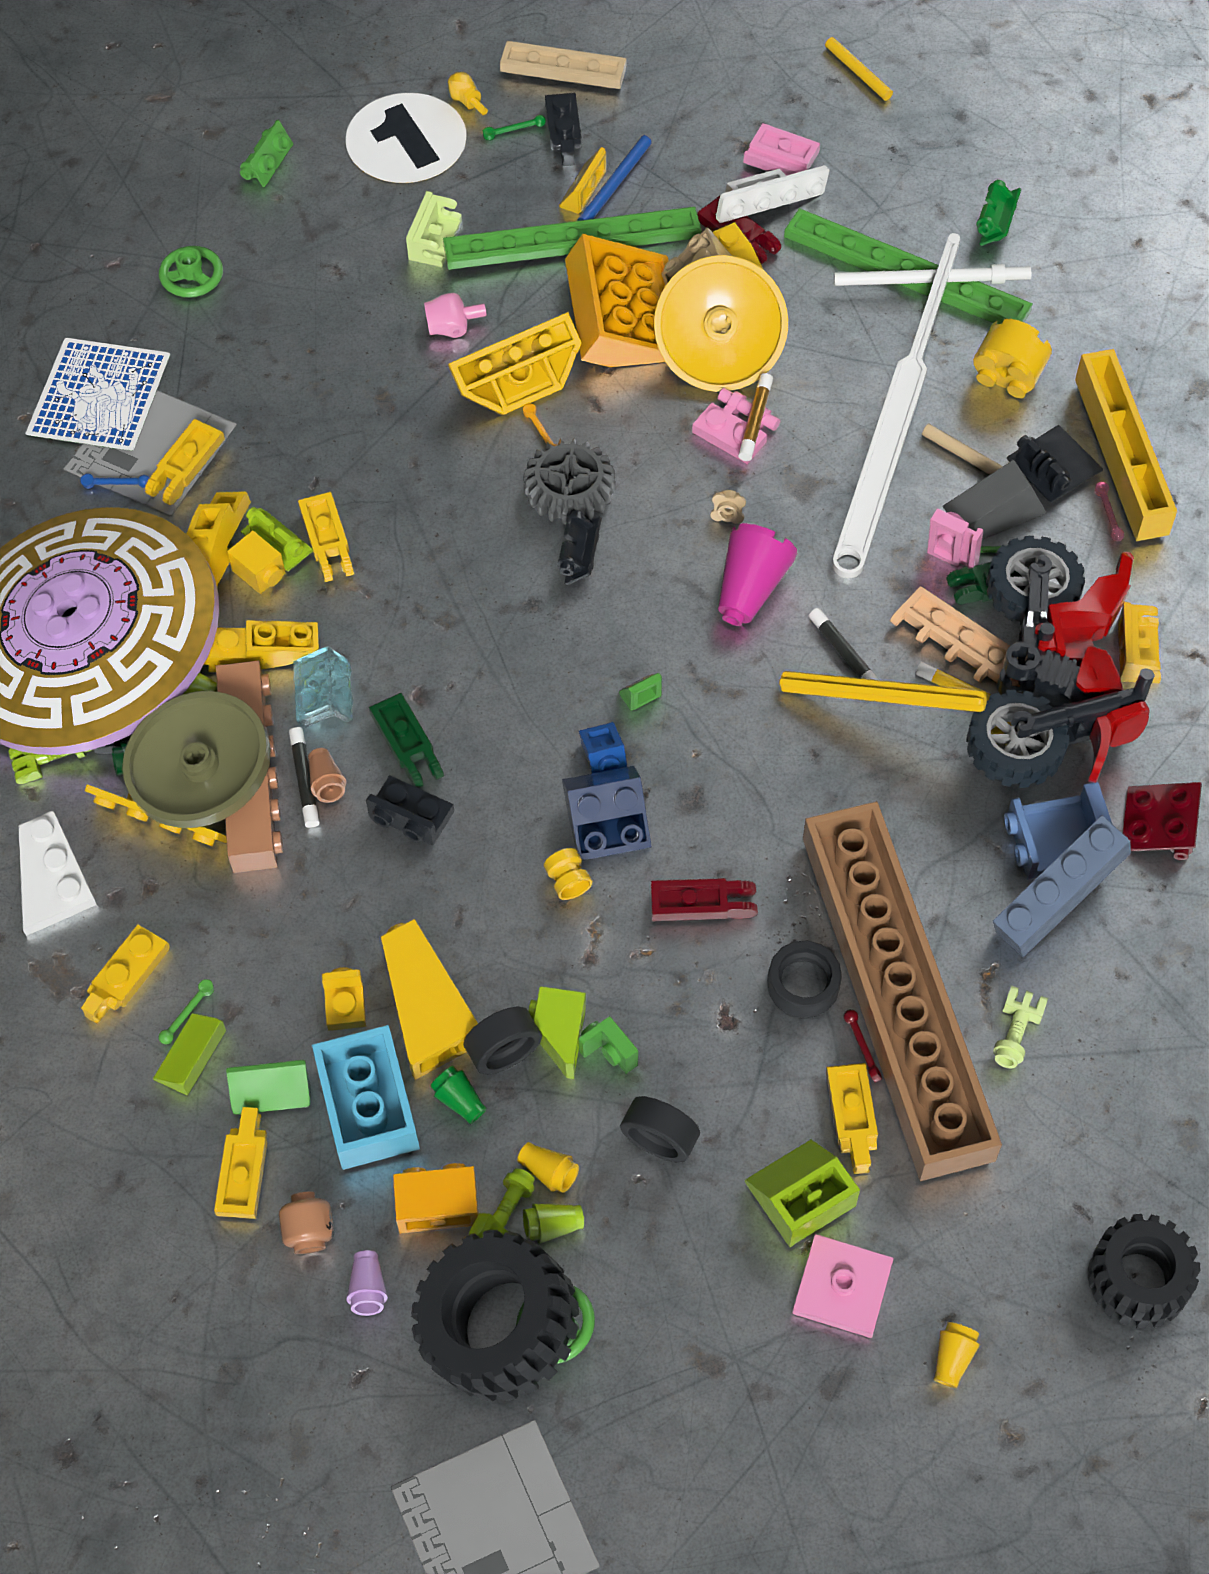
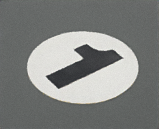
M420 93L392 94L369 103L353 117L346 132V148L354 164L374 178L393 183L419 182L443 173L458 160L466 144V127L458 112L446 102Z

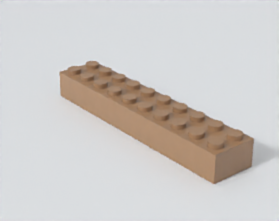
M878 802L805 818L803 842L919 1180L924 1181L996 1162L1002 1143Z

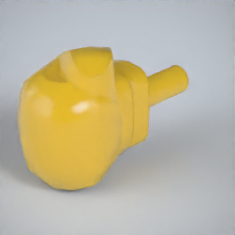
M455 72L450 75L448 89L452 100L462 102L469 110L476 108L481 115H486L488 109L480 102L481 93L477 90L471 76L465 72Z

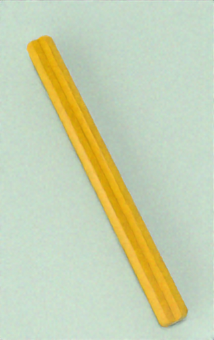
M793 671L783 672L779 680L781 690L787 693L972 712H983L987 704L986 692L976 689Z

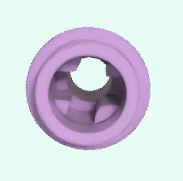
M364 1250L354 1255L346 1300L351 1305L353 1313L363 1316L375 1315L384 1309V1303L388 1297L378 1261V1254L374 1251Z

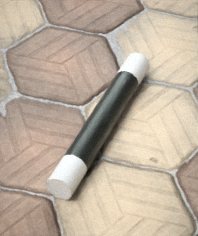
M816 608L809 614L811 621L859 678L879 680L822 610Z
M294 727L289 730L303 817L305 826L307 828H314L320 822L316 799L311 793L309 760L304 731L301 727Z

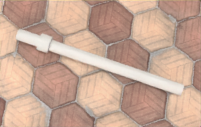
M991 264L990 268L951 269L947 282L990 281V284H1004L1005 280H1030L1031 266L1005 267V264ZM937 269L834 273V286L933 283Z

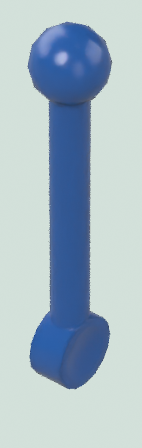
M84 474L80 482L86 489H90L94 485H139L145 488L150 477L141 475L139 478H93L91 474Z

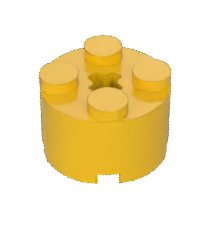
M1004 319L1002 324H997V321L994 322L973 359L975 369L978 372L976 376L978 382L987 387H993L996 384L1006 388L1013 397L1024 398L1034 388L1052 355L1050 343L1047 339L1043 343L1037 337L1040 332L1022 321Z

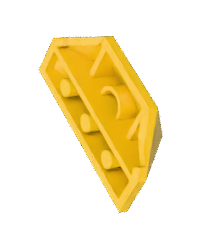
M567 312L448 364V367L461 396L500 415H505L523 407L525 404L532 403L563 389L582 342Z

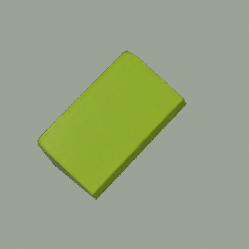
M192 1013L153 1077V1080L188 1096L226 1032L223 1021L214 1017Z

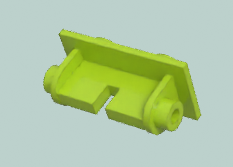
M252 507L247 512L246 517L249 519V525L242 529L241 533L246 536L253 530L279 551L287 572L313 552V549L263 508L257 509Z

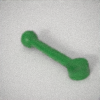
M537 115L532 120L496 129L486 127L483 129V137L486 140H493L495 135L535 125L543 127L546 119L543 115Z

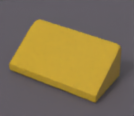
M601 147L583 165L560 202V208L577 214L582 212L606 173L605 148Z

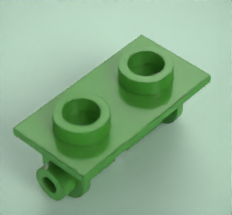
M276 120L272 127L262 132L261 139L254 147L255 152L250 153L246 161L240 165V175L246 180L257 178L262 187L267 185L293 146V142L280 120Z

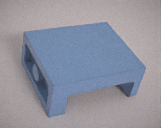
M1099 782L1084 784L1081 795L1024 806H1022L1020 798L1011 799L1009 810L1004 814V823L1007 833L1014 836L1016 842L1014 846L1015 860L1018 867L1024 868L1027 880L1037 878L1099 817L1103 815L1112 823Z

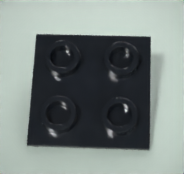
M1060 425L1055 426L1036 439L1027 435L1022 436L1017 441L1019 449L1006 458L1009 462L1012 460L1016 462L1026 479L1050 503H1053L1103 471V468Z

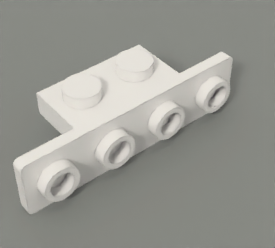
M826 165L786 176L779 168L728 182L725 193L720 195L716 219L719 223L822 195L825 191L830 170Z

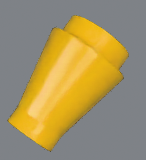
M527 1142L522 1147L517 1158L519 1164L526 1167L552 1192L557 1190L562 1193L566 1192L573 1185L579 1171V1166L573 1162L572 1156L536 1146L531 1142Z
M947 1322L945 1330H940L934 1381L957 1389L961 1377L980 1346L977 1343L979 1336L977 1331L953 1322Z

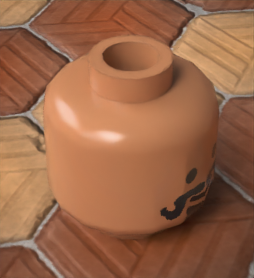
M300 1192L291 1195V1202L281 1207L279 1221L282 1242L285 1246L293 1248L295 1254H307L326 1249V1243L334 1236L331 1205L327 1200L315 1198V1192Z

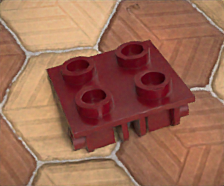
M1202 783L1128 786L1123 834L1130 840L1131 851L1170 850L1175 859L1187 860L1189 855L1193 853V848H1196Z

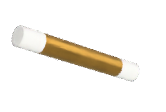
M767 373L760 375L738 455L743 461H750L754 452L773 377Z

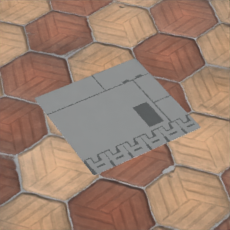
M156 391L133 451L82 444L64 470L79 477H82L84 474H91L93 478H139L141 475H147L151 478V475L157 469L156 465L193 419H197L222 431L225 440L237 424L165 393ZM225 440L190 484L184 487L182 496L172 506L162 501L164 490L172 481L167 478L164 488L154 497L146 494L145 488L139 485L100 486L171 516Z
M535 1420L391 1486L426 1574H586L600 1566Z

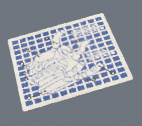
M65 338L27 428L26 435L133 451L170 353Z

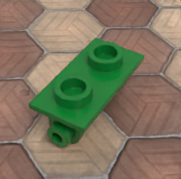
M995 180L989 185L985 199L987 204L983 205L980 217L976 223L978 232L982 234L980 246L993 241H1000L1007 236L1021 188L1010 191L1002 180Z

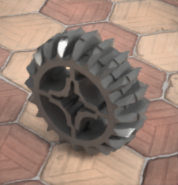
M560 438L557 446L547 442L545 451L536 449L534 458L528 460L527 469H525L523 474L525 483L524 493L528 498L531 508H537L539 516L548 514L551 523L557 518H561L564 526L566 525L567 516L571 515L572 511L584 513V517L589 520L593 519L594 512L603 514L605 505L610 504L612 494L616 488V481L614 480L615 470L610 465L608 455H602L600 447L591 449L588 440L584 444L578 445L575 438L571 444H564Z

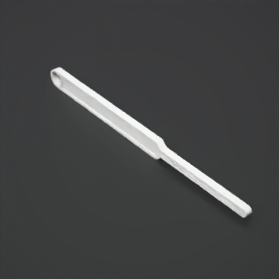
M956 233L948 236L910 354L897 363L833 556V569L837 575L843 578H855L861 574L874 538L926 377L927 367L922 358L959 248L960 236ZM844 555H852L859 560L860 564L854 569H844L837 561Z

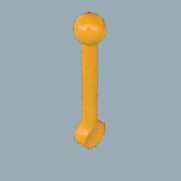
M531 403L525 404L523 406V415L532 420L546 445L548 442L553 446H557V444L552 442L536 416L535 405Z

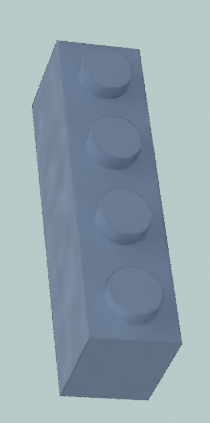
M1103 815L1099 817L993 920L995 932L1024 958L1131 854L1130 840Z

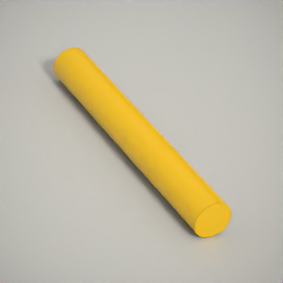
M830 37L826 41L825 47L884 101L892 97L893 91L834 37Z

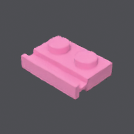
M762 123L750 143V148L744 153L743 163L766 171L780 168L787 176L809 170L819 153L820 143Z
M937 508L930 519L927 553L956 567H959L960 564L969 568L974 567L979 563L983 529L978 528L977 531L969 529V523L964 521L958 514L953 512L946 513Z

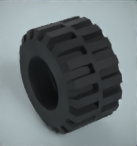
M1133 1214L1129 1222L1125 1217L1117 1220L1114 1227L1110 1226L1104 1232L1089 1262L1088 1271L1092 1272L1088 1279L1090 1288L1097 1289L1093 1296L1097 1304L1104 1301L1107 1305L1104 1312L1110 1317L1114 1312L1121 1316L1119 1323L1128 1326L1131 1320L1136 1321V1328L1145 1329L1149 1322H1152L1155 1328L1162 1326L1166 1319L1172 1321L1188 1303L1199 1282V1279L1196 1277L1201 1271L1200 1262H1194L1198 1252L1195 1246L1188 1247L1186 1244L1190 1237L1185 1231L1180 1234L1175 1232L1176 1224L1168 1220L1166 1225L1159 1223L1160 1216L1151 1214L1148 1220H1144L1142 1214ZM1132 1254H1140L1151 1258L1163 1271L1165 1285L1159 1288H1145L1137 1285L1126 1275L1122 1265V1258Z

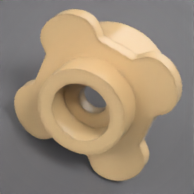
M724 490L713 495L714 509L711 510L710 516L714 521L719 522L722 520L734 524L743 522L744 514L742 513V508L746 505V499L733 490Z

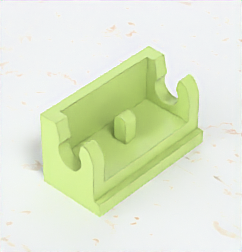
M426 191L406 237L409 260L438 267L443 266L446 259L443 238L456 236L462 222V214L448 211L444 208L455 209L457 206L455 200L433 195V192Z

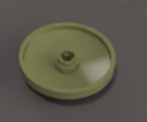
M214 691L184 694L160 705L137 726L128 741L124 753V782L137 806L153 820L178 828H195L210 825L237 812L258 791L264 781L270 763L271 748L269 737L256 712L237 697Z

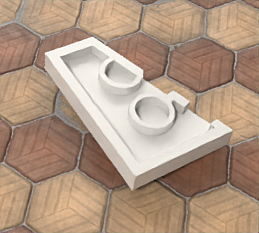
M54 811L19 825L23 931L26 936L97 905Z

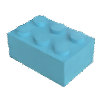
M389 1025L312 1045L334 1141L343 1170L420 1149Z

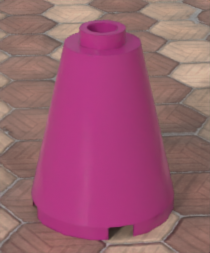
M742 523L739 524L737 530L735 526L732 528L718 610L723 615L722 619L734 626H741L742 623H750L797 557V548L787 538L781 543L773 538L775 531L755 524Z

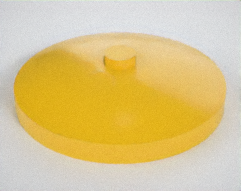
M727 255L701 258L678 271L662 291L655 311V337L663 359L670 369L682 380L708 391L720 392L723 388L729 391L741 389L758 381L760 375L767 373L780 357L788 333L786 303L774 280L754 263Z

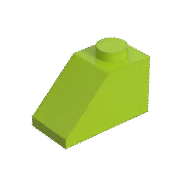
M540 986L538 999H531L528 1010L542 1034L540 1045L565 1077L574 1079L579 1055V1038L583 1031L587 1009L586 993Z

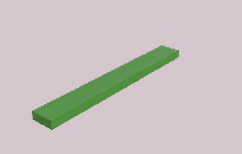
M687 207L443 238V247L448 270L568 255L582 234L633 247L689 240L696 234H701L702 230L696 207Z
M800 208L784 231L785 238L868 272L938 269L939 266ZM979 281L947 282L941 300L945 304L991 323L997 321V324H1002L1004 319H1015L1025 322L1033 303ZM933 283L899 285L929 297Z

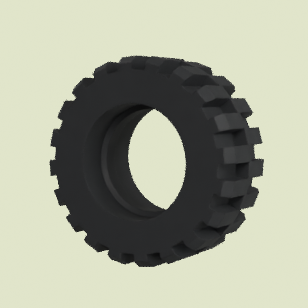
M486 1230L483 1232V1238L472 1233L463 1237V1244L458 1247L452 1243L442 1251L445 1256L438 1263L433 1260L426 1269L430 1272L426 1281H419L415 1291L420 1296L419 1302H413L411 1317L418 1321V1324H414L412 1327L413 1337L420 1344L418 1351L423 1360L432 1366L434 1372L461 1392L469 1396L475 1395L485 1401L493 1402L497 1399V1396L504 1401L514 1400L518 1398L519 1390L530 1394L539 1389L537 1382L543 1377L549 1381L558 1372L554 1368L560 1359L563 1361L567 1360L571 1349L567 1347L569 1339H576L578 1325L572 1321V1317L579 1315L578 1301L572 1297L575 1288L571 1280L564 1274L565 1270L532 1240H526L520 1234L511 1231L503 1235L498 1230ZM507 1283L521 1284L524 1292V1307L521 1318L514 1330L504 1340L493 1346L479 1349L471 1348L468 1341L467 1326L470 1314L477 1301L496 1286Z

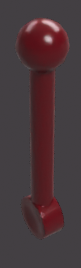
M849 1009L843 1015L844 1021L851 1025L869 1068L870 1077L876 1083L883 1079L882 1075L875 1065L858 1025V1013L853 1009Z

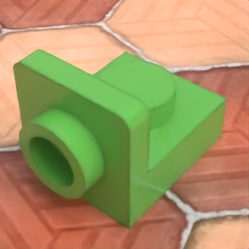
M610 1016L600 1023L599 1021L592 1022L581 1032L579 1052L584 1058L601 1047V1051L607 1061L614 1067L618 1064L625 1074L638 1066V1049Z

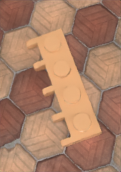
M922 586L891 617L890 622L895 626H898L905 620L918 629L919 632L916 640L920 643H924L930 637L948 649L944 657L948 662H953L958 656L976 668L977 671L973 677L976 681L981 682L988 676L998 683L1005 655L1010 645ZM1011 678L1012 686L1019 687L1018 680Z

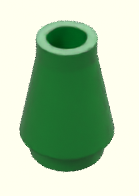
M453 1065L444 1070L430 1085L435 1092L434 1097L463 1117L470 1125L478 1120L487 1110V1107L481 1102L464 1071H458Z

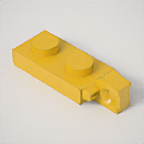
M137 924L91 982L87 990L89 997L81 1007L84 1016L98 1024L110 1008L117 1010L120 1006L125 1007L170 949L169 943Z
M858 1063L826 1067V1078L837 1144L840 1145L841 1154L850 1153L853 1174L869 1173V1166H871L869 1151L877 1150L878 1131L866 1064Z
M242 1107L239 1129L231 1128L230 1133L226 1134L214 1208L216 1216L256 1219L268 1144L266 1130H260L261 1114L258 1113V1108Z

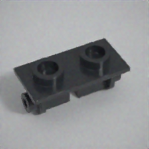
M572 511L571 515L566 518L563 537L568 540L562 542L557 566L560 569L559 572L566 576L564 582L566 586L591 575L594 567L593 561L596 546L599 540L602 520L600 516L589 521L584 518V513Z

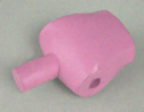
M456 293L444 294L424 303L430 335L437 334L452 338L462 337L467 331L468 319L487 316L484 303L465 307L461 297Z

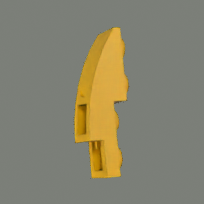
M246 491L216 492L210 504L198 505L186 533L199 547L209 564L216 581V586H218L230 563L227 547L251 503Z
M246 620L245 628L217 627L213 645L203 665H208L209 672H216V666L259 661L262 670L286 666L317 657L319 654L318 622Z

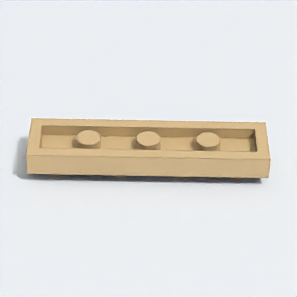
M513 41L506 42L500 60V72L621 89L627 67V58Z

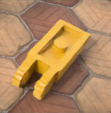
M193 419L156 465L157 469L145 485L146 494L153 497L157 496L159 491L164 488L167 478L172 481L164 490L162 501L168 505H174L177 499L182 496L184 487L190 484L225 440L224 433L206 423Z
M331 491L298 500L316 561H319L324 581L333 580V571L327 558L340 555L341 567L346 577L354 575L348 554V542Z

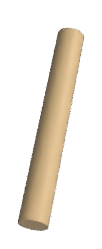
M929 423L922 432L924 437L989 475L1003 467Z

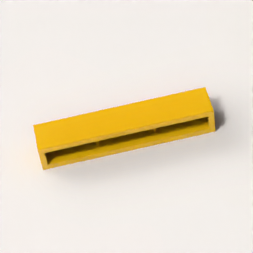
M1109 349L1081 354L1075 381L1135 540L1140 541L1168 536L1177 514V508L1115 350Z

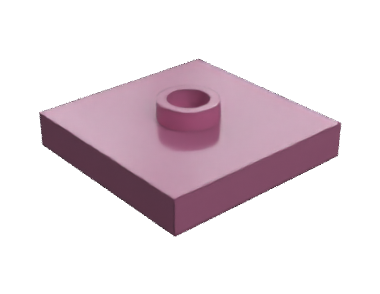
M815 1234L792 1314L872 1338L894 1258Z

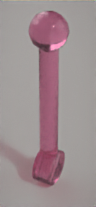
M1098 482L1094 491L1102 499L1112 528L1111 538L1117 542L1121 541L1124 538V531L1118 527L1107 495L1109 485L1105 482Z

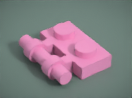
M723 388L718 395V400L727 405L721 408L711 403L692 424V433L741 460L738 455L747 422L736 415L741 412L749 417L752 403L747 401L746 396L738 391L733 393ZM766 407L752 459L767 442V434L761 431V429L766 426L775 431L780 424V419L773 416L771 410Z

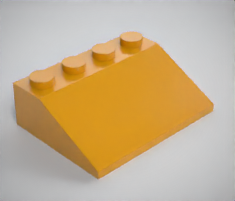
M586 234L581 235L565 258L576 330L582 342L580 346L581 361L607 367L665 362L657 345L654 318L658 300L665 288L661 273L669 261L667 255Z

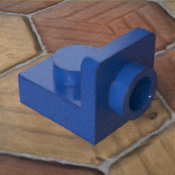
M614 722L579 731L580 741L589 761L591 774L628 767L624 744Z

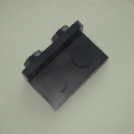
M391 775L388 776L376 796L369 794L366 799L369 817L376 824L385 828L391 826L402 831L407 838L414 842L424 841L432 846L454 813V804Z

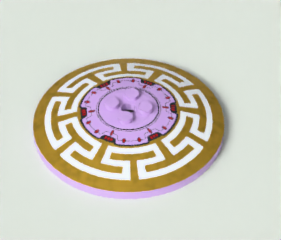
M120 507L92 508L66 513L44 521L17 535L0 548V744L18 751L44 755L72 754L93 750L133 734L137 726L148 714L163 703L181 696L188 689L205 663L214 642L219 617V595L215 578L205 557L193 540L179 527L161 517L136 509ZM77 607L75 613L71 616L62 617L67 609Z

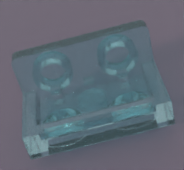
M326 646L293 661L296 722L306 728L332 716H336L345 723L353 720L352 705L354 701L350 682L352 670L348 659Z

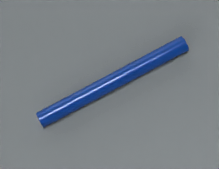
M641 136L578 217L577 221L595 218L652 144L648 136Z

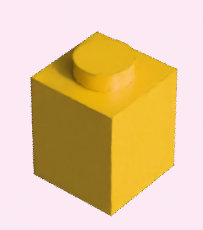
M253 530L227 551L232 571L259 594H262L269 587L275 586L282 579V576L286 574L281 553Z

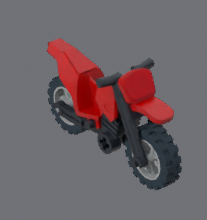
M1030 535L1024 536L1022 540L1015 538L1010 540L1007 546L1002 545L997 550L996 556H993L986 580L988 598L993 599V606L998 612L1002 611L1005 613V618L1012 622L1014 619L1020 621V629L1017 643L1010 645L1007 649L1003 669L1000 672L997 683L998 693H994L989 697L983 712L973 713L966 737L969 757L973 756L974 766L979 771L982 769L986 772L985 776L992 781L997 779L1002 781L1001 785L1011 787L1012 784H1019V788L1029 787L1031 783H1036V785L1042 784L1046 781L1048 775L1052 777L1058 771L1059 765L1063 762L1067 746L1090 740L1093 747L1094 760L1088 781L1096 783L1105 762L1109 746L1116 747L1136 740L1146 728L1150 710L1145 701L1155 677L1154 672L1147 668L1142 669L1134 688L1124 690L1120 675L1111 656L1106 650L1096 648L1093 644V641L1107 636L1131 588L1129 581L1134 556L1131 553L1122 552L1116 566V573L1098 577L1082 599L1080 598L1085 585V577H1083L1084 567L1082 563L1078 564V556L1073 551L1069 552L1066 550V545L1059 541L1056 544L1050 541L1051 538L1041 536V539H1034V536ZM1017 571L1022 577H1010V574ZM1056 578L1059 584L1053 583L1049 580ZM1016 586H1025V587H1024V590L1022 591V590H1020V589H1019L1018 587H1016ZM1011 678L1018 680L1020 686H1012ZM997 726L1005 734H991V730ZM997 744H1004L1003 749L1000 748Z

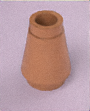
M326 748L312 750L308 755L311 793L324 803L337 801L344 795L347 781Z

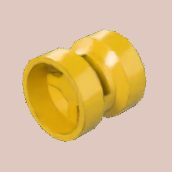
M575 848L557 851L544 862L547 875L556 881L554 889L561 900L576 898L584 894L592 886V879L588 871L582 869V859Z

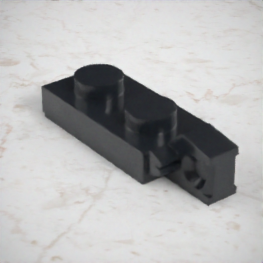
M576 93L545 95L551 150L561 151L562 166L575 165L574 149L582 147Z

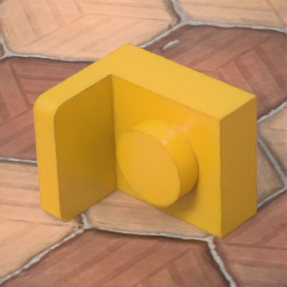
M340 967L333 969L331 972L323 973L322 984L325 994L326 1025L328 1031L367 1027L364 985L360 970Z

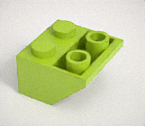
M812 1139L745 1179L746 1185L789 1247L856 1207L860 1193L859 1187L839 1159Z

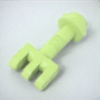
M1012 985L1002 1011L1013 1015L1012 1023L1010 1024L1006 1039L997 1041L993 1049L995 1061L1005 1068H1015L1024 1060L1025 1049L1020 1044L1027 1023L1030 1021L1040 1025L1048 998L1041 996L1036 1008L1030 1006L1034 993L1026 991L1022 1003L1015 1001L1019 988Z

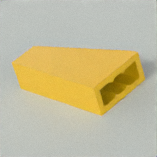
M413 919L406 924L398 923L392 926L386 934L381 936L410 1070L416 1080L467 1053L463 1046L465 1037L478 1022L416 920Z

